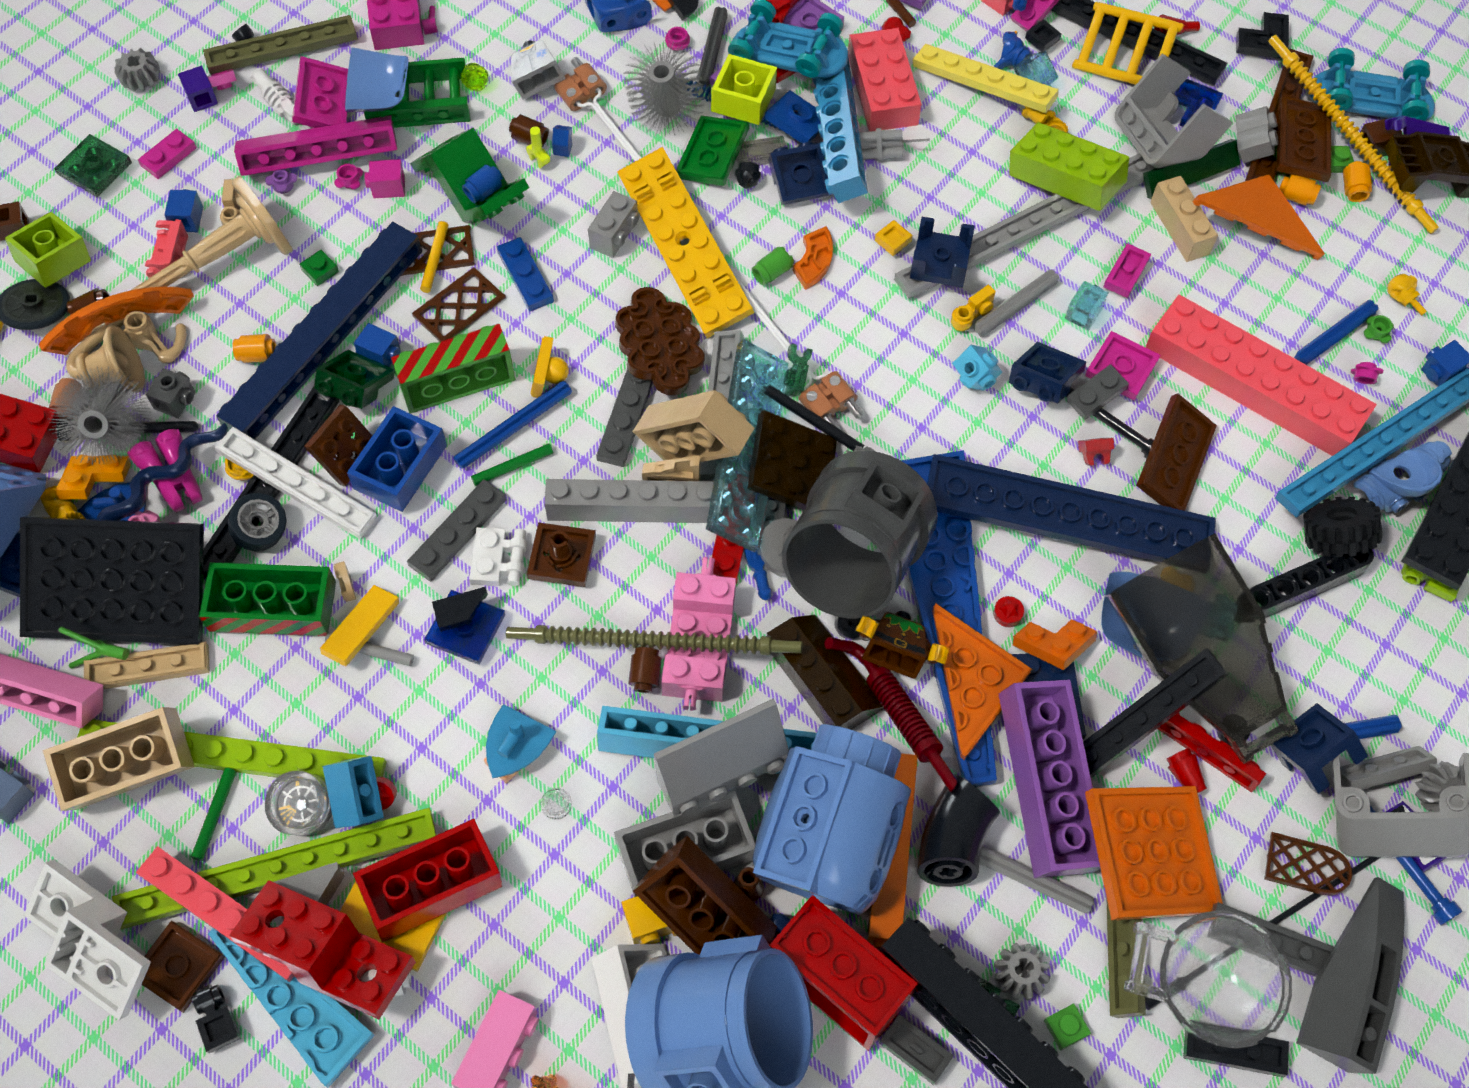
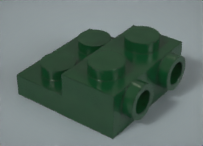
M348 349L316 368L314 388L323 396L340 399L346 406L363 409L377 399L378 390L394 379L395 369Z

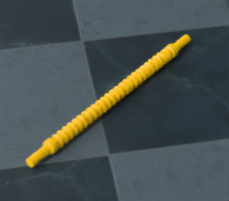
M1277 35L1272 36L1268 42L1283 59L1282 64L1287 69L1291 68L1290 73L1296 74L1295 79H1300L1299 84H1304V90L1309 89L1308 94L1314 95L1313 100H1318L1317 105L1323 106V112H1328L1326 115L1327 117H1332L1331 122H1337L1336 128L1341 127L1340 132L1346 133V139H1351L1350 144H1355L1354 149H1359V155L1365 156L1364 161L1368 160V165L1374 166L1373 172H1379L1378 177L1384 178L1382 182H1387V188L1393 189L1392 194L1398 195L1396 199L1402 200L1401 205L1407 206L1406 211L1410 215H1415L1430 234L1435 232L1439 226L1423 209V202L1420 199H1415L1416 194H1410V192L1399 189L1394 171H1391L1392 166L1386 165L1387 160L1381 159L1383 157L1382 154L1377 155L1378 149H1372L1373 144H1368V138H1363L1364 133H1359V127L1353 126L1354 121H1349L1350 116H1344L1345 110L1340 111L1341 106L1335 105V99H1330L1331 94H1326L1327 89H1321L1322 83H1316L1318 79L1312 78V72H1307L1308 67H1303L1304 62H1299V56L1295 52L1291 53Z

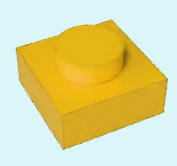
M893 220L875 234L874 241L894 256L912 242L913 235Z

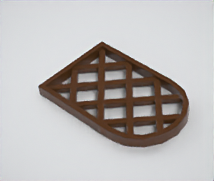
M1275 832L1270 834L1264 880L1328 896L1340 894L1350 885L1352 867L1347 858L1338 850ZM1280 840L1290 842V844L1284 846ZM1275 841L1280 849L1272 853ZM1294 846L1302 853L1296 859L1288 852V849ZM1302 846H1306L1313 849L1306 852ZM1317 851L1325 860L1318 865L1310 857V855ZM1325 852H1328L1334 856L1329 858ZM1284 853L1290 861L1283 866L1275 858V856ZM1306 858L1312 868L1304 872L1298 865V862ZM1334 860H1341L1345 868L1339 871L1333 864ZM1271 861L1278 868L1270 872ZM1327 864L1335 873L1328 878L1320 870V868ZM1292 865L1300 874L1293 879L1285 871V869ZM1315 871L1323 880L1316 885L1307 876ZM1281 872L1285 879L1275 877L1274 875ZM1346 872H1347V880L1343 877V874L1346 873ZM1337 877L1344 884L1339 889H1335L1330 881ZM1303 878L1308 885L1298 883L1297 881ZM1326 884L1329 890L1320 889L1319 887Z

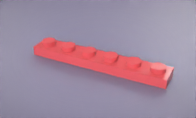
M157 846L136 871L144 880L285 980L290 982L293 979L294 975L286 965L234 942L229 936L247 909Z

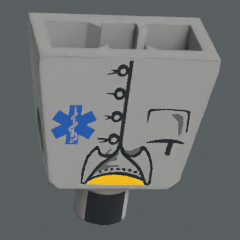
M543 40L537 42L526 41L523 44V49L511 55V82L523 100L566 79Z

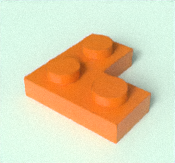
M1072 619L1056 634L1029 622L1013 636V646L1065 670L1096 641L1097 631Z

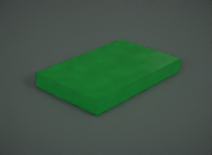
M701 115L676 169L680 179L725 186L750 129L749 123Z

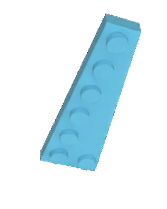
M214 928L208 933L324 1086L329 1088L375 1035L333 998L299 983L295 976L288 982Z

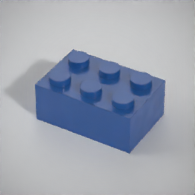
M393 406L347 472L353 489L403 512L447 447L443 429Z

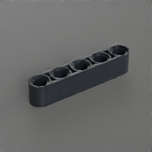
M1368 548L1367 553L1356 552L1357 556L1350 557L1349 554H1343V557H1336V554H1331L1330 557L1322 556L1255 585L1242 600L1239 607L1240 613L1249 621H1260L1358 578L1373 561L1374 552ZM1303 579L1309 581L1310 584L1305 583ZM1278 590L1283 591L1286 595L1280 594ZM1252 601L1258 602L1261 607L1255 605Z

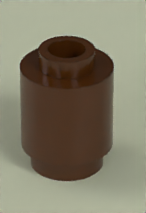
M520 114L517 118L514 117L509 125V132H511L512 139L530 145V129L535 126L539 127L543 147L548 139L549 128L544 127V123Z
M649 647L635 648V653L631 655L628 682L629 685L634 686V691L652 693V688L659 687L661 657H659L658 649Z

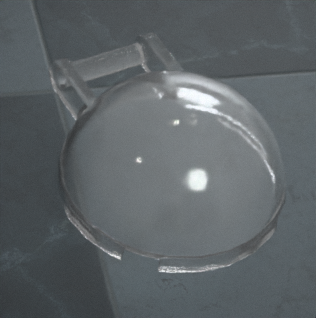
M1220 909L1199 913L1182 923L1175 931L1142 922L1134 923L1133 932L1136 933L1130 977L1129 980H1125L1124 984L1125 991L1165 1002L1169 1011L1182 1028L1195 1038L1215 1046L1236 1049L1259 1044L1258 1041L1262 1040L1270 1032H1276L1288 1013L1292 998V976L1285 953L1280 955L1276 946L1269 938L1272 935L1271 932L1255 919L1236 911ZM1149 938L1167 942L1160 961L1161 988L1143 983Z

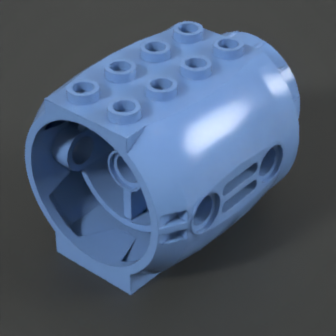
M827 724L819 726L811 750L798 746L790 748L784 766L771 792L757 834L752 857L753 873L756 878L806 899L813 895L825 905L856 915L863 914L876 902L887 878L900 838L906 806L911 794V789L907 785L894 779L901 752L890 744L874 737Z

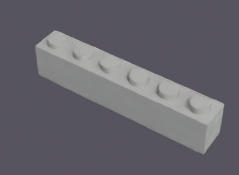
M546 479L544 505L547 521L719 523L720 482Z

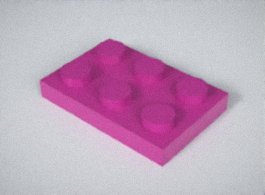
M301 56L298 66L292 122L314 128L346 123L345 100L348 69Z

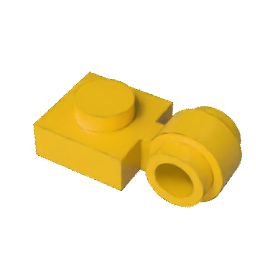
M989 284L968 298L966 305L959 306L953 310L951 325L955 330H968L972 326L974 319L980 315L984 316L991 311L994 306L993 301L996 291Z

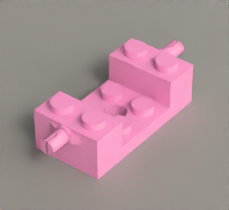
M708 557L702 558L701 573H676L670 630L672 635H675L676 632H679L681 636L685 632L689 636H692L693 633H697L698 636L705 633L706 637H709L711 633L715 637L722 634L723 638H726L728 634L731 635L736 578L714 575V558H709L708 568ZM671 647L667 654H665L661 681L662 696L684 698L683 709L689 710L691 699L690 711L696 710L697 700L722 702L728 659L726 650L723 649L719 653L717 649L709 652V649L706 648L704 652H701L700 648H697L696 651L688 648L687 651H684L683 647H680L676 651L674 647Z

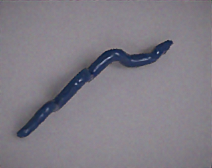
M223 423L214 431L194 433L186 437L179 444L177 451L178 459L175 463L166 466H149L139 471L131 480L130 498L104 508L96 519L121 520L138 512L145 504L146 487L150 482L175 479L184 475L192 463V449L202 444L213 443L223 439L227 434V425Z

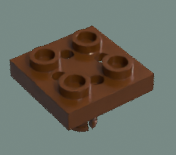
M339 405L304 447L339 485L346 486L350 481L347 474L348 470L373 435L346 405Z
M538 522L527 570V578L530 580L586 587L596 539V530Z

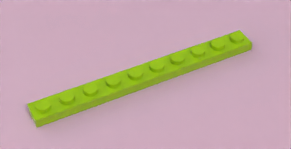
M92 719L87 725L80 728L77 738L117 723ZM184 732L194 766L224 771V768H230L238 773L283 779L295 773L308 772L325 779L322 766L348 759L366 757V755ZM372 756L376 777H383L387 763L385 758Z
M430 808L200 871L197 874L233 899L261 891L268 880L272 882L335 862H338L341 868L403 851L437 834ZM153 885L112 896V901L127 911L120 930L188 911Z

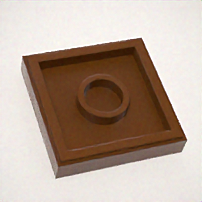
M171 920L144 956L151 961V964L141 985L184 1013L192 1002V996L197 994V990L203 988L225 956Z

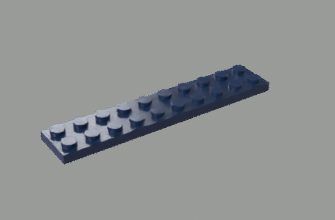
M933 454L927 485L936 501L937 512L1208 573L1211 569L1215 517Z

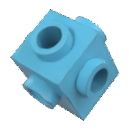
M970 345L952 363L961 375L959 377L960 381L969 389L983 391L989 389L996 383V378L1002 373V370L997 365L998 359L992 352L986 350L985 347Z

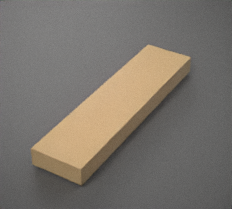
M206 641L200 642L199 645L186 644L129 653L126 660L112 657L84 660V679L102 684L103 689L210 673L209 645Z

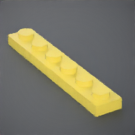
M926 43L913 58V67L1043 113H1047L1058 98L1059 89Z

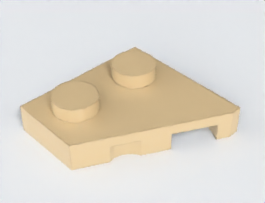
M700 456L643 463L642 480L701 481Z

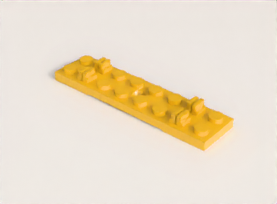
M661 147L617 171L630 197L637 200L638 212L706 338L713 336L716 331H722L755 313L664 148ZM683 239H689L688 244H680Z

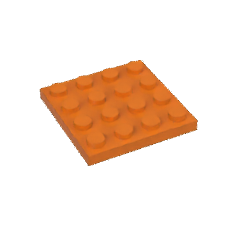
M1196 786L1092 788L1085 792L1111 920L1210 915L1213 904L1217 902L1223 904Z

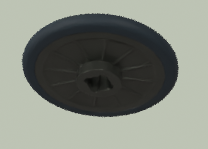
M35 279L18 282L8 287L0 295V321L9 327L20 330H34L49 326L65 315L68 310L67 302L70 301V296L67 290L57 282L46 288Z

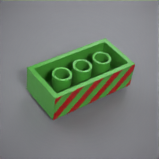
M500 324L484 326L479 330L467 334H459L451 339L438 343L433 342L425 347L404 351L399 355L391 357L410 414L516 380L510 349Z

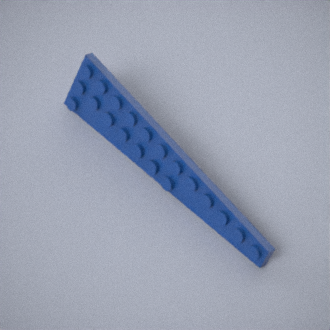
M964 450L938 454L965 461ZM933 455L901 460L914 469L927 483ZM937 512L936 529L925 551L907 570L921 624L925 627L926 638L931 645L932 643L939 644L932 612L935 604H938L982 634L977 575L974 565L975 555L972 545V524L970 519ZM939 662L932 664L962 778L975 787L995 784L997 776L993 738L991 736L992 726L989 727L967 758L963 760L960 757L943 664Z

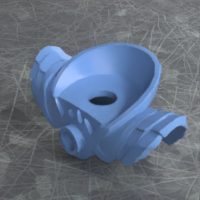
M1427 442L1411 450H1406L1395 458L1387 461L1385 459L1370 469V474L1360 477L1358 481L1353 483L1355 489L1359 488L1364 491L1368 499L1374 502L1376 506H1379L1380 510H1384L1386 513L1393 511L1396 514L1403 510L1411 500L1414 499L1415 502L1423 499L1441 482L1443 473L1449 466L1452 452L1450 447L1444 442ZM1394 469H1404L1408 473L1409 479L1401 480L1394 475Z

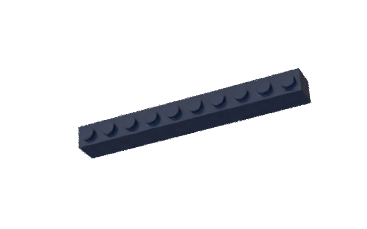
M393 221L386 229L379 233L378 238L371 246L364 249L361 257L346 269L341 279L328 289L327 294L321 301L310 309L309 314L301 323L294 326L291 334L276 346L271 356L257 367L256 372L251 378L243 383L231 400L220 408L216 417L221 425L223 423L227 425V432L234 427L254 440L260 435L316 372V368L325 362L404 271L423 252L418 235Z

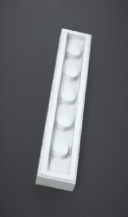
M234 427L229 430L215 447L218 454L359 539L362 538L377 518V514Z

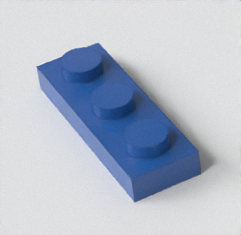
M521 237L496 246L497 252L529 312L554 302L550 289Z

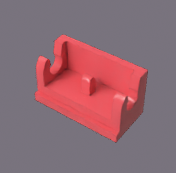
M159 220L156 222L155 227L167 228L169 230H157V239L152 258L145 263V267H149L146 271L148 278L183 257L182 251L185 250L188 234L181 220Z

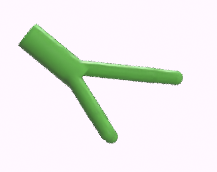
M59 627L58 629L60 633L96 649V652L69 664L71 669L84 664V660H92L100 656L126 660L129 656L128 648L106 644L102 640H92L64 627Z

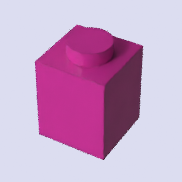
M401 159L369 161V172H365L366 188H371L373 198L405 197V174Z

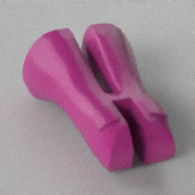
M168 429L161 432L155 438V441L168 465H171L178 459L177 451L183 438L179 429ZM141 441L127 452L133 463L141 470L149 466H163L151 441ZM190 468L184 475L178 478L152 481L164 500L176 513L185 509L182 498L177 493L179 490H185L184 493L189 497L193 505L203 500L200 487Z

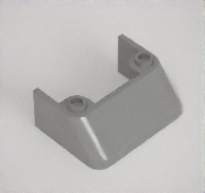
M1163 53L1119 104L1114 116L1117 124L1146 163L1155 168L1201 159L1233 124L1231 120L1203 103L1179 132L1169 121L1178 109L1179 101L1174 93L1191 72Z
M1463 753L1459 760L1461 785L1447 787L1441 792L1439 796V812H1370V801L1363 790L1356 787H1341L1339 755L1332 760L1337 845L1340 851L1346 856L1355 858L1462 857L1469 853V753Z

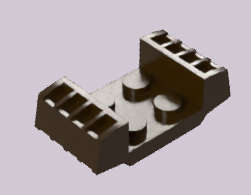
M1419 131L1412 134L1392 135L1385 145L1384 151L1388 156V161H1390L1400 190L1413 193L1426 179L1451 182L1457 197L1469 198V142L1461 141L1460 136Z

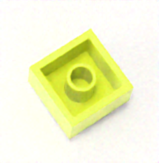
M728 54L711 89V112L760 125L776 90L777 67Z

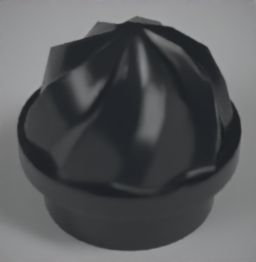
M741 162L739 164V168L735 171V176L740 186L747 189L757 185L761 178L758 164L753 162Z

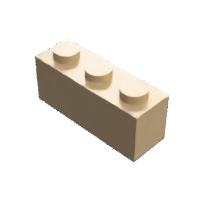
M1177 176L1158 182L1150 203L1185 261L1189 262L1210 255L1218 234L1201 207L1194 205L1192 202L1195 197L1183 178Z

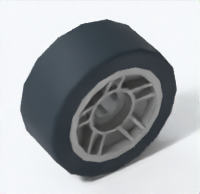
M252 493L237 500L231 509L227 524L229 534L236 544L244 549L256 552L267 550L277 544L285 531L287 519L284 508L275 498L263 493ZM255 517H258L262 524L261 526H254L252 524Z

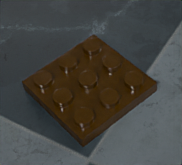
M763 410L758 414L747 489L805 510L807 497L812 486L826 465L835 459L837 441L829 435Z

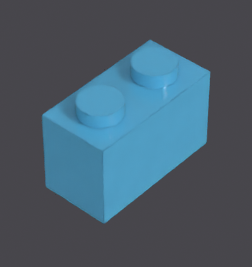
M372 756L348 759L322 766L335 828L362 825L384 818Z

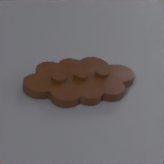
M651 287L636 290L631 296V306L623 307L617 312L615 328L621 334L619 348L622 353L628 356L627 369L630 374L642 380H652L658 391L666 395L675 396L686 391L690 375L697 374L702 370L705 354L698 346L700 333L697 328L691 325L692 315L689 308L677 302H667L662 292Z

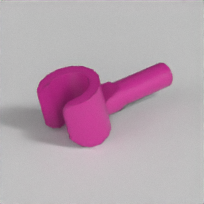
M435 6L429 7L428 19L421 20L425 35L438 32L435 20Z

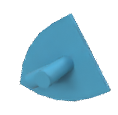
M503 704L490 726L486 742L487 763L492 779L511 775L527 767L543 753L556 734V731Z

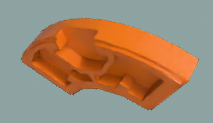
M827 226L803 236L806 252L802 259L793 265L792 271L805 290L818 283L831 265L833 241Z

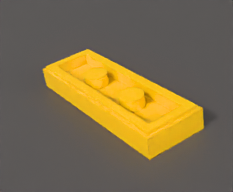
M373 585L320 647L321 654L346 667L397 607L399 597Z

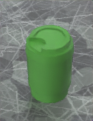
M777 247L751 268L752 274L761 285H765L789 271L793 267L794 259L792 255L790 256L785 251V247Z

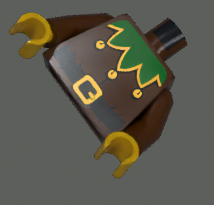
M898 611L895 614L885 612L881 620L871 619L863 615L855 630L862 640L869 641L862 656L863 660L910 678L916 679L923 664H935L938 662L946 664L950 648L935 643L931 645L926 638L925 627L922 624L911 621V616L905 611Z

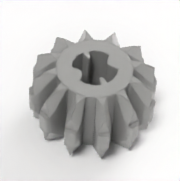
M142 48L137 51L130 49L129 53H121V58L115 59V75L124 88H130L133 92L138 88L144 91L145 87H153V83L159 80L160 66L150 51L145 52Z
M1443 761L1439 765L1430 763L1428 772L1420 771L1423 776L1422 780L1414 782L1420 788L1415 793V796L1421 801V805L1430 812H1439V796L1444 789L1450 786L1461 785L1459 767Z
M1014 943L1011 946V952L1003 949L1000 953L1002 959L996 960L994 963V967L1000 970L994 976L995 981H1005L1001 991L1005 993L1011 988L1013 990L1012 998L1015 1000L1019 998L1021 992L1027 1001L1033 998V992L1041 995L1044 991L1042 984H1047L1050 981V976L1044 973L1049 969L1050 964L1048 962H1039L1043 952L1037 951L1033 955L1031 953V944H1026L1022 951L1018 943ZM1018 966H1023L1022 970L1027 969L1028 974L1025 978L1021 977L1022 973L1019 975L1016 973L1015 970Z

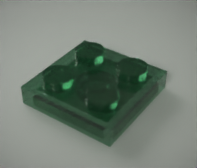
M89 134L54 169L62 178L98 197L132 161L127 154Z

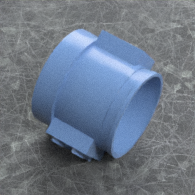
M763 935L705 942L700 955L687 952L658 956L645 962L635 975L629 990L625 1014V1034L631 1066L641 1088H795L803 1079L809 1066L813 1045V1019L807 988L795 963L781 950L770 948Z

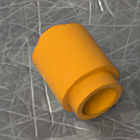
M1361 161L1350 163L1343 169L1345 195L1352 202L1365 201L1372 192L1370 166Z
M1291 174L1290 177L1284 176L1279 189L1287 200L1306 206V204H1314L1321 185L1316 184L1315 180Z
M269 334L242 335L240 338L233 340L234 357L237 361H242L243 363L265 362L274 352L277 346L276 341L271 339Z

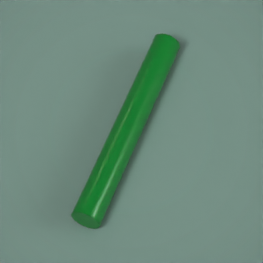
M548 443L472 475V482L474 486H478L483 479L490 481L553 454L552 447Z
M224 768L191 854V858L195 860H204L237 773L233 769Z

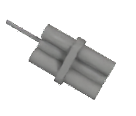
M876 128V131L859 132L863 160L877 159L878 161H883V158L903 157V143L930 141V138L903 140L902 129L881 131V128Z

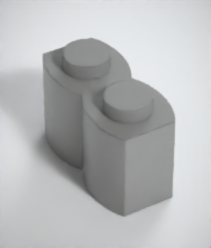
M1267 106L1236 115L1237 147L1243 163L1274 155L1275 146L1279 145L1277 132L1274 130L1278 126L1275 113H1270Z

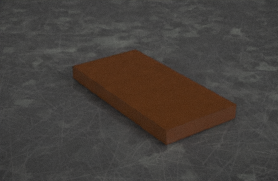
M1281 96L1278 102L1279 145H1277V171L1328 183L1331 177V116L1327 117L1326 114L1328 112L1322 111V105L1318 106L1317 103Z
M1179 393L1172 395L1136 486L1160 505L1185 511L1217 425Z

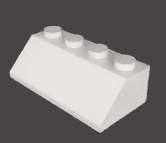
M664 944L616 945L592 958L622 1088H641L632 1069L626 1043L625 1014L629 990L635 975L645 962L654 957L667 955Z

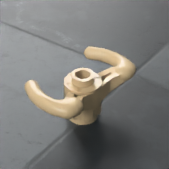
M141 311L130 312L126 315L124 322L118 326L119 328L122 325L125 326L123 331L128 335L136 348L153 352L162 363H172L181 354L185 346L187 334L184 324L179 323L176 325L175 342L170 349H167L158 338L157 330L150 317Z

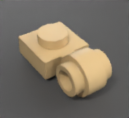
M224 179L222 193L224 209L220 214L222 225L240 214V207L237 203L239 194L232 184L233 179Z

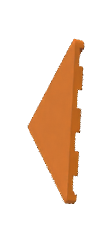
M1269 174L1198 195L1192 201L1198 207L1202 204L1215 210L1214 214L1229 221L1235 219L1248 225L1247 229L1266 237L1268 234L1281 240L1280 244L1298 252L1300 249L1311 254L1313 259L1319 260L1325 254Z
M935 604L932 612L938 643L950 648L946 664H943L960 757L965 760L1002 711L998 693L1013 683L1024 682L1032 669L941 606Z

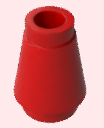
M1189 748L1166 759L1170 765L1167 768L1182 786H1196L1197 793L1207 789L1196 754H1192Z

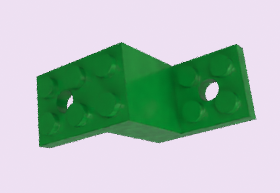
M474 128L449 138L410 163L415 172L424 170L425 173L430 170L432 171L463 222L472 220L473 223H476L479 220L483 221L487 218L495 217L503 211L501 206L505 207L508 204L512 205L525 197L522 192L530 188L524 178L507 183L503 177L501 180L502 187L484 201L473 203L467 198L462 190V185L465 184V180L484 165L494 166L498 169Z

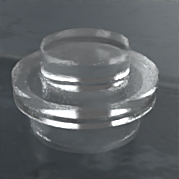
M561 788L548 790L541 798L542 812L550 819L564 818L572 808L571 796Z

